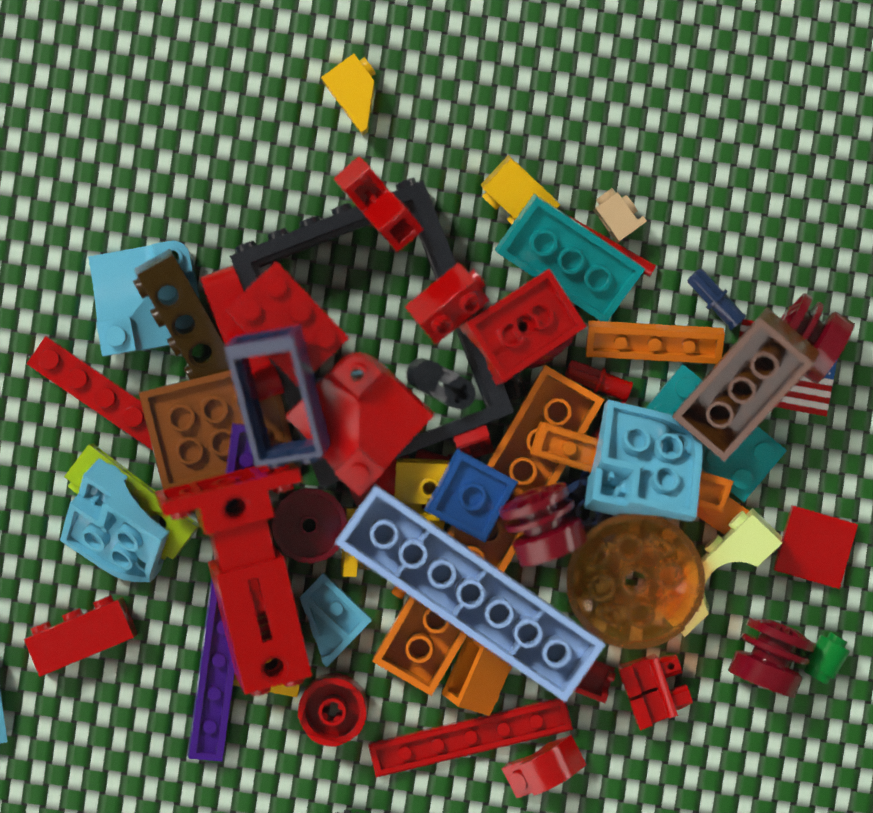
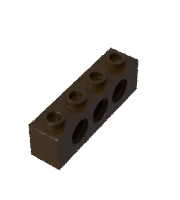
M171 249L134 268L138 278L133 280V283L142 299L149 296L154 308L150 312L159 328L166 325L171 334L167 341L176 357L182 354L187 361L188 366L184 367V371L188 378H199L230 370L225 344ZM170 285L177 289L175 296L170 300H163L158 297L159 290L164 286ZM181 315H189L193 318L192 325L186 329L176 327L175 322ZM198 344H206L210 347V350L206 356L198 358L192 355L193 348Z

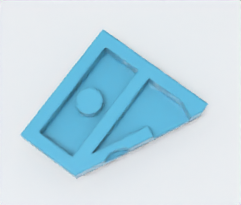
M325 573L300 596L313 637L319 648L322 662L328 667L372 621V618Z

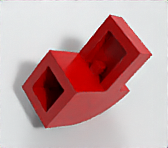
M572 735L549 742L534 754L509 762L501 769L516 798L531 793L535 796L550 790L574 776L587 764Z

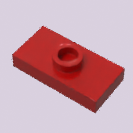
M486 425L453 436L457 449L475 459L494 451Z

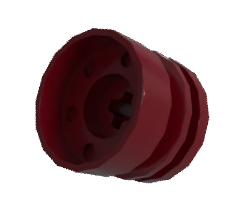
M803 293L792 306L787 308L781 319L820 351L813 366L803 375L817 384L830 371L851 337L855 323L837 312H833L822 322L819 319L822 315L824 304L817 302L807 312L812 302V297Z
M556 483L530 489L519 494L498 510L503 520H510L505 525L508 533L524 531L512 543L522 567L538 565L559 558L579 548L588 540L581 519L578 516L562 517L575 506L572 499H564L570 493L567 484Z
M749 617L746 625L760 631L758 637L742 633L741 638L753 645L754 648L752 652L736 650L728 671L758 686L787 697L795 698L803 677L790 667L792 662L808 665L810 659L796 652L798 647L814 652L816 643L808 640L800 631L774 620Z

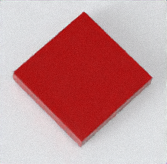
M791 505L782 536V544L779 546L773 570L840 589L858 524Z

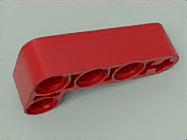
M233 265L200 277L205 295L226 346L234 336L246 334L225 312V309L244 292ZM266 354L248 357L259 401L262 402L284 393L278 373L270 362L269 357Z

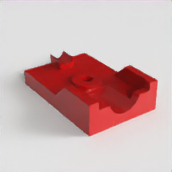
M550 268L459 326L462 333L466 334L471 343H474L483 353L496 385L511 378L587 327ZM520 322H524L527 325L525 332L520 331L518 326Z

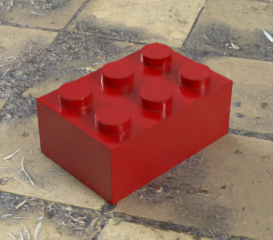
M277 261L225 309V312L246 334L301 325L313 373L349 339ZM291 350L266 354L297 387L300 386Z

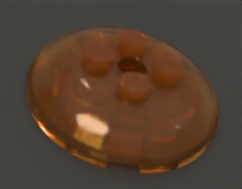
M621 514L608 518L591 528L586 533L588 537L586 543L573 551L566 576L569 602L580 623L594 635L604 640L605 643L625 649L655 647L679 635L693 618L696 611L698 612L705 590L703 563L691 539L675 524L653 515ZM632 571L644 575V580L639 585L632 586L626 582L627 576Z

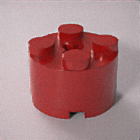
M328 673L316 677L304 690L298 706L300 724L309 738L320 745L334 747L347 743L361 732L367 716L368 703L364 689L358 682L344 674ZM331 702H335L338 704V709L342 710V712H337L335 717L328 715L329 709L324 708V706H330Z

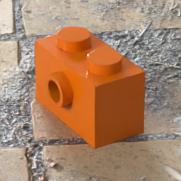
M467 635L442 695L458 707L490 716L513 666Z

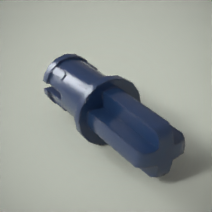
M703 269L695 271L687 280L688 284L708 304L706 308H711L730 330L746 317L726 295L728 291L726 289L722 291Z

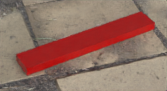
M556 697L494 712L490 716L482 715L368 743L377 778L571 731L573 727L567 702Z

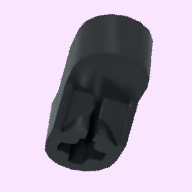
M419 358L412 361L407 368L406 377L412 387L447 406L459 410L466 409L475 400L476 390L469 380L434 361Z

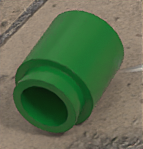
M829 632L827 637L820 634L816 641L814 652H810L807 657L810 659V662L805 667L804 672L828 685L831 678H836L850 653L845 648L848 642Z

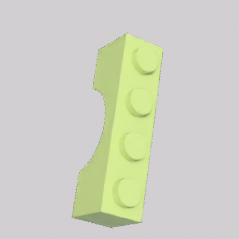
M753 508L747 514L744 511L738 513L728 524L731 529L723 537L718 534L711 539L704 548L707 552L698 561L695 558L691 559L680 571L683 576L675 584L669 581L656 594L659 599L656 602L655 609L684 637L709 614V604L705 597L704 587L713 571L731 562H745L758 567L782 544V536Z

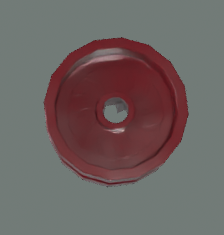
M302 487L289 491L278 500L273 509L274 517L270 519V531L273 541L282 553L297 562L313 564L327 560L339 550L340 547L335 544V540L346 526L347 519L343 507L334 496L321 489ZM306 519H312V522L315 523L314 530L309 529L306 532L303 529V522Z

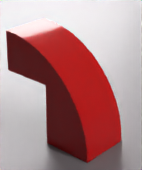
M360 156L333 178L397 253L424 230L408 209L392 194Z

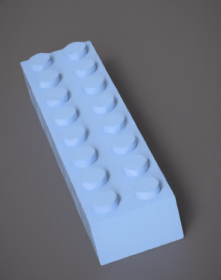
M377 484L373 485L335 540L336 545L565 702L605 646V643L596 635Z

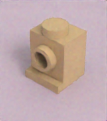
M613 188L596 199L599 206L593 211L616 243L647 222L644 216L637 220L634 214L638 210L627 195L621 197Z

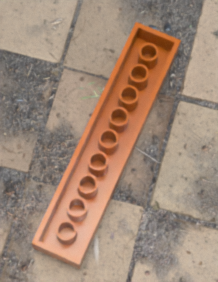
M543 365L486 465L518 482L508 502L530 489L556 484L566 465L530 454L540 421L585 434L605 400L546 365ZM500 516L486 543L453 525L449 526L446 533L504 572L515 554L512 543L524 531L508 533L505 525L510 520H503ZM409 595L376 651L372 662L432 696L467 634Z

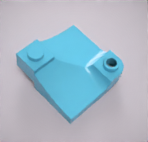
M166 241L88 257L96 306V325L102 356L107 357L170 346L167 339L171 337V334L166 325L159 328L150 312L154 308L149 296L142 299L133 283V280L138 278L134 268L168 249L176 251L179 255L178 263L200 300L192 255L183 243L179 241ZM170 285L164 286L159 290L158 297L163 300H170L175 296L177 289ZM181 315L177 318L175 326L180 329H186L192 325L193 318L189 315Z
M607 400L604 404L595 458L588 477L584 509L614 516L619 514H643L692 522L697 516L702 467V442L672 417L673 415Z
M99 458L83 475L79 493L70 502L60 541L117 578L131 582H151L162 568L164 560L160 557L169 532L149 517L134 500L125 485L128 476L123 474L116 466L109 465Z

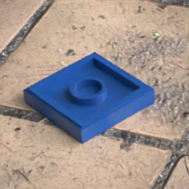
M456 449L424 510L486 543L500 517L498 510L508 502L518 482Z

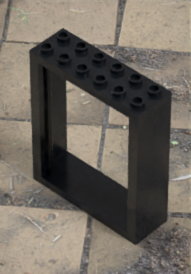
M413 177L395 185L396 191H393L392 194L409 210L424 229L418 235L435 279L438 280L455 266L456 262L424 181L416 182ZM346 203L332 209L333 215L321 220L316 215L299 222L301 228L289 232L286 228L274 231L267 235L269 241L257 244L253 240L235 247L237 253L230 255V259L242 289L246 291L263 274L261 267L368 226L371 222L357 206L352 208L351 203ZM476 313L469 317L465 322L475 317ZM459 326L455 330L486 408L415 435L394 459L514 413L503 383L495 384L483 353L474 343H471L466 334L462 333ZM270 359L278 373L284 390L283 394L289 409H291L302 398L300 386L297 387ZM298 430L301 440H306L307 438ZM323 456L320 460L311 463L320 488L341 481L334 474L333 468Z

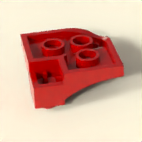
M356 352L345 356L316 383L331 443L323 457L333 468L334 474L359 497L384 473V470L400 451L434 417V412L391 371L375 358L365 353ZM353 369H361L364 375L354 377L351 371ZM302 397L286 413L285 418L307 439H312Z

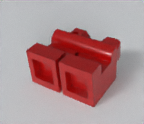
M652 654L617 665L635 721L640 730L653 726V723L666 718L678 716L677 710L693 703L686 684L669 690L666 678L683 673L676 654L659 658L656 654Z

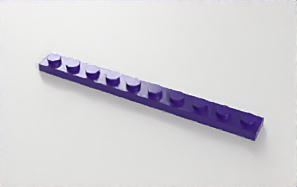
M232 423L225 473L256 466L245 424ZM238 498L229 500L225 508L233 507L237 503ZM211 578L188 758L222 762L235 672Z

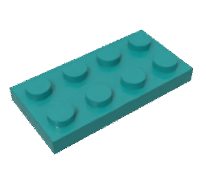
M535 193L495 248L499 255L534 278L550 268L570 301L600 321L608 322L645 270L642 265Z
M681 364L646 406V409L673 415L680 404L702 380L685 365ZM757 426L725 462L702 443L701 468L707 473L734 481L731 493L740 501L745 502L787 450Z

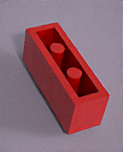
M112 595L93 602L95 609L82 613L81 608L62 615L64 622L51 626L50 621L30 628L32 635L25 638L24 642L39 677L137 636L138 632L123 597L114 600Z

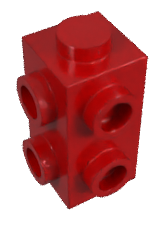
M458 262L409 302L405 308L436 345L490 300L482 291L486 284L477 272L472 269L468 273Z

